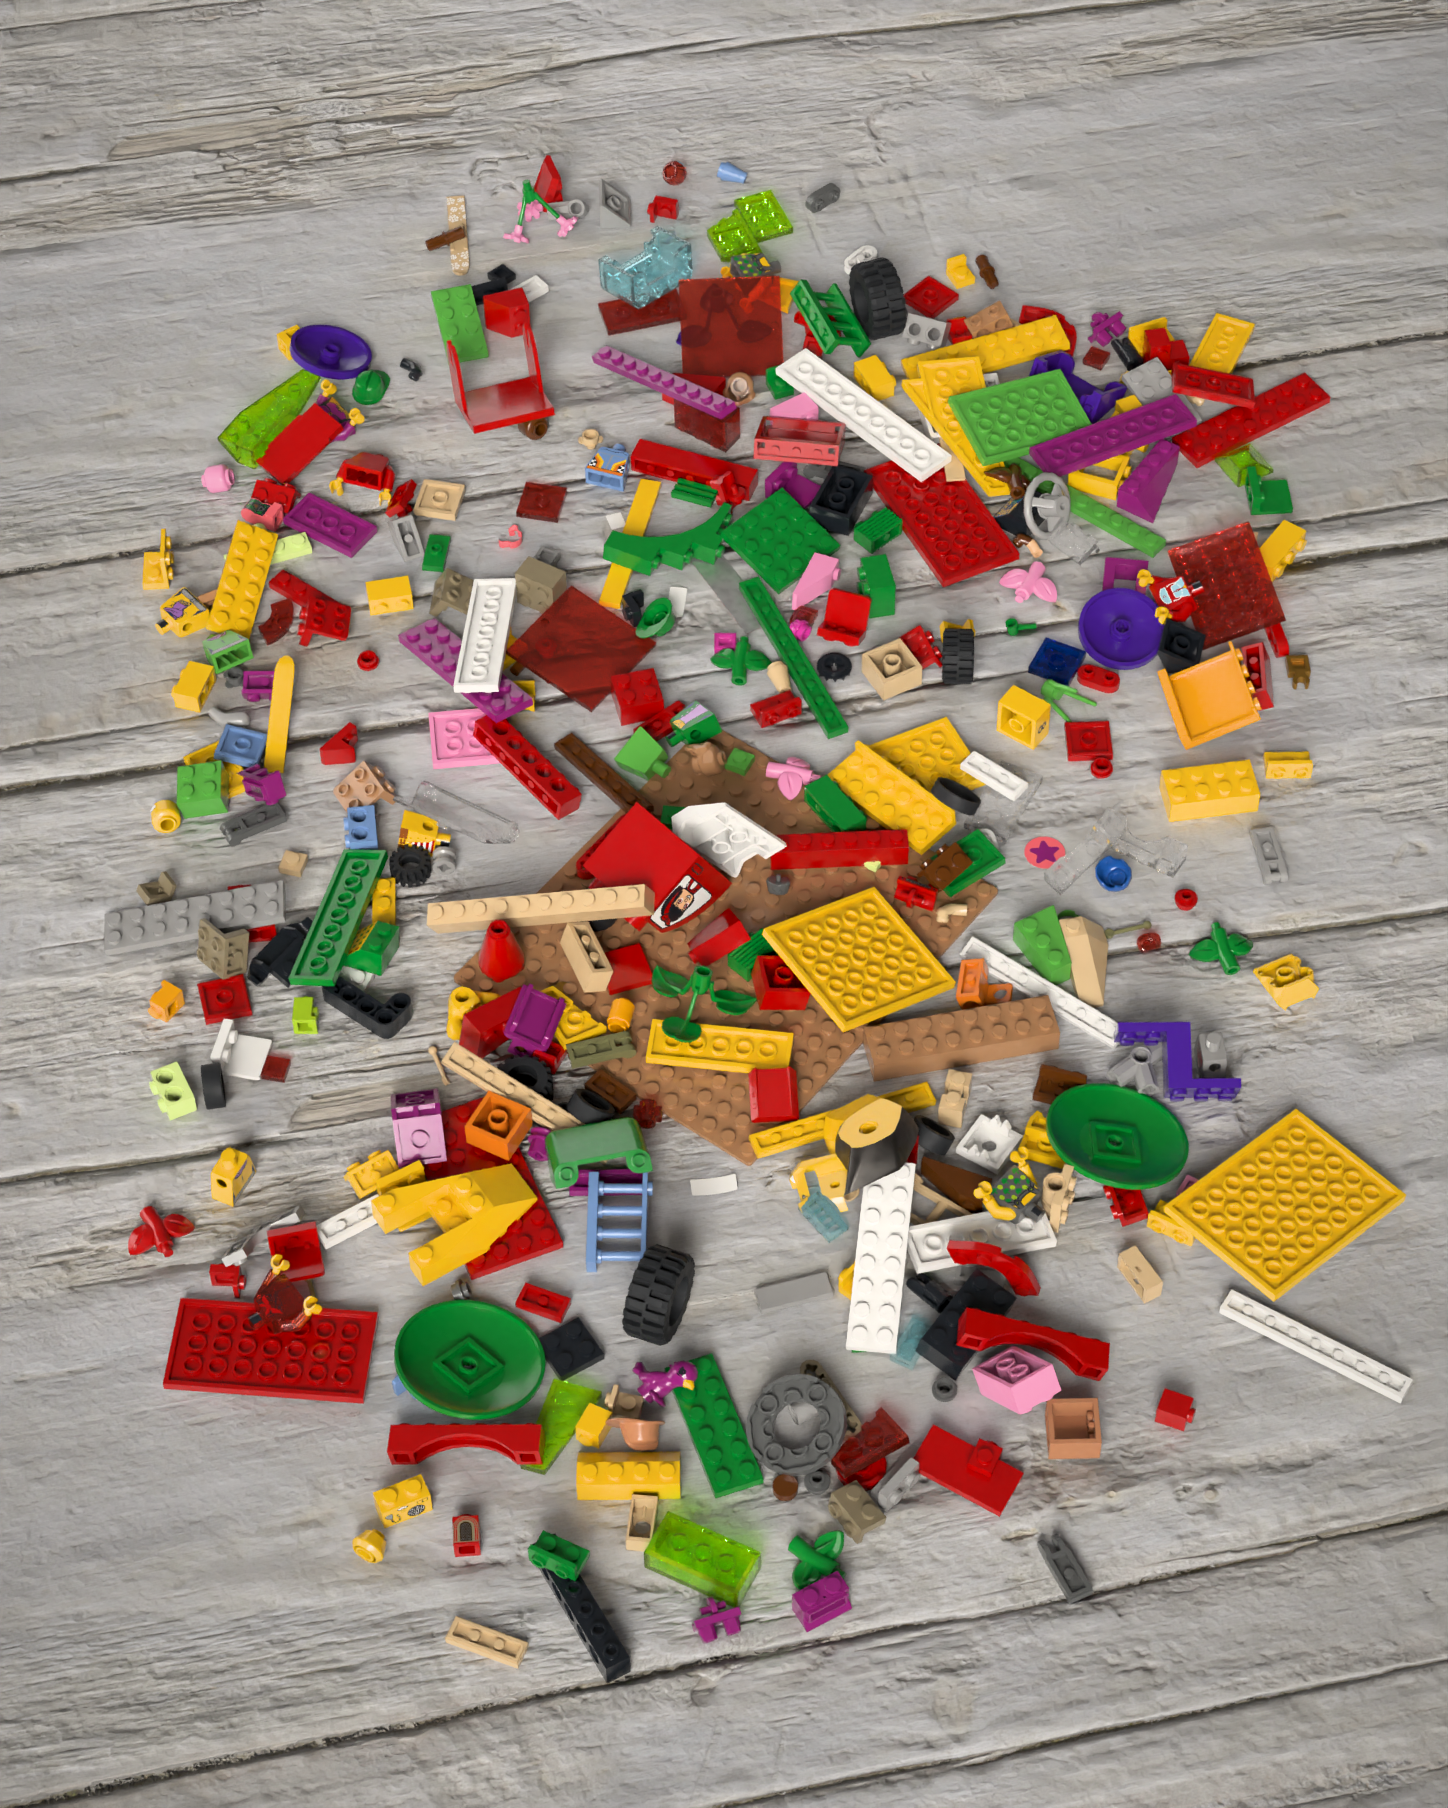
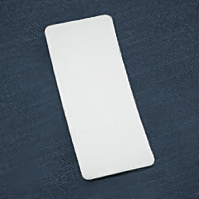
M670 587L669 600L672 603V611L675 616L682 617L687 588Z
M735 1173L716 1178L690 1180L693 1196L720 1194L738 1189Z

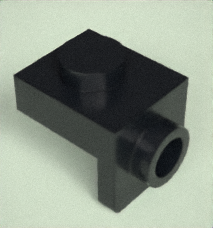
M641 589L622 596L623 616L626 621H630L633 628L637 627L641 621L640 607L644 606V593Z

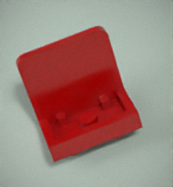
M832 588L828 595L825 619L818 627L817 636H821L827 641L836 640L844 642L845 645L851 647L859 646L866 637L872 602L871 598Z
M309 596L306 606H302L299 613V619H302V623H299L297 635L300 636L299 645L307 647L313 633L346 641L349 633L351 607Z
M315 1221L267 1231L271 1258L279 1254L282 1255L279 1265L283 1260L289 1261L290 1264L287 1270L280 1271L277 1275V1284L313 1279L325 1275Z

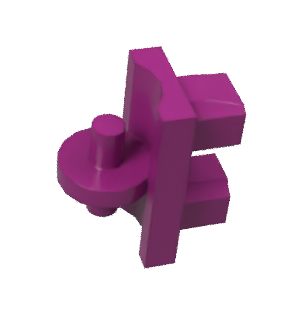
M1119 311L1109 318L1107 313H1094L1092 315L1093 322L1090 323L1091 327L1094 328L1093 334L1088 337V340L1091 343L1097 341L1102 347H1105L1113 339L1108 333L1109 331L1116 338L1121 336L1126 330L1125 325L1121 322L1124 315Z
M712 1596L707 1597L708 1606L699 1608L701 1616L709 1613L711 1616L695 1620L694 1624H692L693 1631H698L703 1644L718 1639L714 1628L715 1625L723 1623L727 1636L739 1633L741 1631L739 1620L741 1611L739 1607L718 1613V1610L726 1608L725 1601L715 1603Z

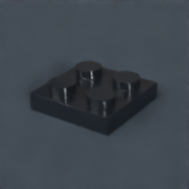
M579 1317L538 1338L544 1350L545 1360L561 1382L604 1359L603 1351Z

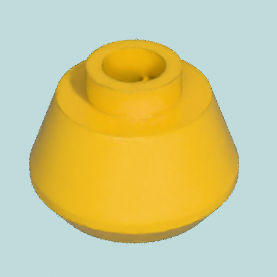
M376 1529L365 1530L353 1539V1550L358 1556L370 1563L380 1562L384 1558L386 1549L385 1536Z

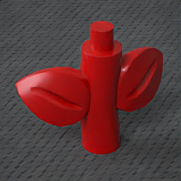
M154 1206L145 1207L140 1212V1217L145 1225H141L132 1231L128 1241V1251L130 1255H139L155 1245L158 1252L163 1253L165 1257H170L173 1255L171 1237L185 1236L193 1232L195 1227L190 1220L182 1215L170 1214L162 1219Z

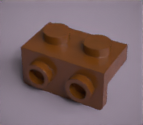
M956 842L949 846L946 843L935 852L938 856L933 860L929 857L920 865L922 870L916 874L919 878L924 875L930 884L938 889V893L973 863Z
M1041 1064L1032 1100L1051 1105L1064 1091L1087 1084V1075L1077 1071L1060 1069L1053 1065Z

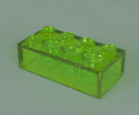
M667 1511L644 1551V1567L704 1595L712 1596L718 1601L724 1600L727 1605L736 1608L740 1607L761 1569V1552Z

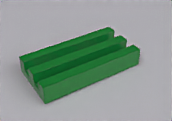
M678 478L677 484H675L674 490L671 492V497L711 508L718 490L712 489L708 485Z

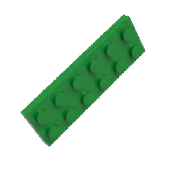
M713 1354L688 1360L698 1370V1377L694 1382L695 1387L693 1390L677 1387L672 1390V1393L715 1499L763 1484L764 1478L749 1446L746 1434ZM670 1367L664 1368L665 1372L670 1370Z

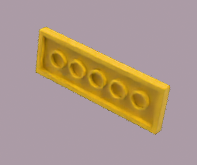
M240 520L237 521L206 629L219 634L226 630H231L248 639L250 638L278 534Z
M652 1019L646 1063L749 1073L755 1067L757 1069H775L790 1066L794 1033L698 1024L701 1027L700 1037L696 1041L685 1043L670 1038L663 1032L662 1022L664 1020Z

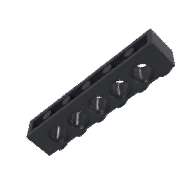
M545 1567L539 1568L606 1683L608 1684L631 1672L629 1655L581 1575L579 1574L576 1581L569 1578H560L554 1571Z

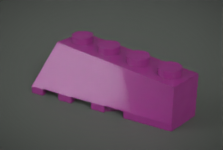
M1165 439L1159 440L1118 489L1117 507L1154 523L1157 511L1160 509L1162 499L1167 492V487L1178 465L1180 446Z

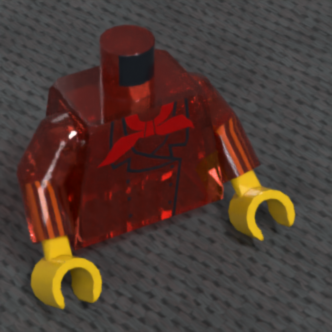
M276 1254L271 1258L273 1269L269 1270L254 1297L257 1312L247 1318L254 1331L266 1324L273 1334L298 1332L312 1319V1313L319 1314L322 1311V1306L315 1304L318 1302L317 1298L309 1296L304 1299L284 1273L280 1274V1271H285L290 1266L287 1260H283L279 1265L282 1255Z

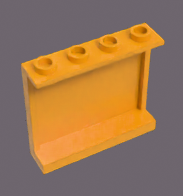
M1232 641L1228 642L1231 651L1169 676L1166 669L1157 672L1179 738L1186 750L1261 720L1258 712L1262 710L1258 698H1253L1252 695L1256 691L1251 680L1247 681L1246 679L1250 676L1246 665H1242L1240 662L1244 660L1240 648L1235 649Z

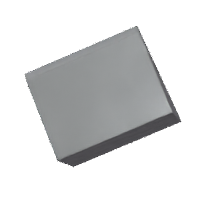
M600 179V229L629 228L631 226V199L605 180Z

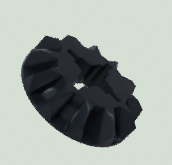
M828 653L823 655L817 662L819 677H824L826 681L829 679H833L834 682L837 679L844 681L846 676H850L852 663L843 654ZM833 663H835L837 668L836 671H832Z

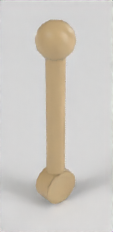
M431 1046L428 1049V1053L433 1056L441 1074V1080L447 1086L450 1084V1080L446 1076L437 1056V1048Z

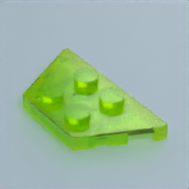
M734 209L729 218H722L718 224L713 225L707 230V237L721 262H731L732 256H739L742 253H763L738 209Z

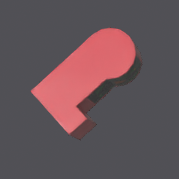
M251 498L241 510V515L247 522L252 524L262 523L268 530L276 532L284 518L281 504L274 502L273 505L262 503L256 498Z

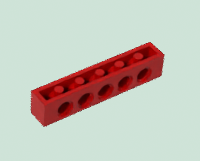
M485 715L475 721L473 736L558 820L579 809L582 796L579 789L573 786L563 773L559 772L547 758L538 752L536 747L530 744L523 737L522 733L516 730L507 719L496 723Z

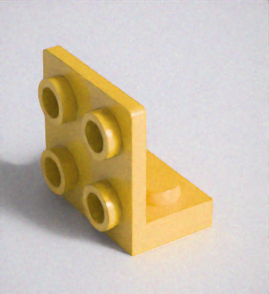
M166 528L161 529L160 552H144L142 583L144 590L169 589L170 580L174 579L173 567H170L171 564H174V552L170 551L172 541L171 536H167Z
M420 1160L376 1180L378 1195L381 1196L392 1189L426 1182L424 1167ZM426 1212L398 1227V1230L402 1232L432 1216L429 1212Z

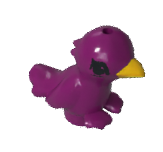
M683 1360L669 1365L670 1370L668 1372H649L642 1362H637L632 1371L643 1382L637 1388L642 1397L650 1404L655 1400L664 1408L666 1404L663 1398L674 1388L685 1387L690 1390L694 1389V1382L698 1377L696 1366L689 1361Z

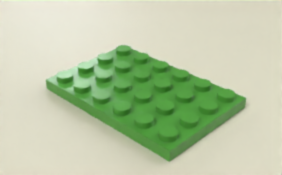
M1061 369L950 396L948 399L950 408L982 466L1029 455V447L1092 425Z

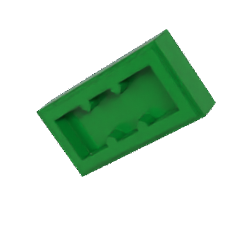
M429 534L422 563L423 571L444 572L451 543L450 536Z

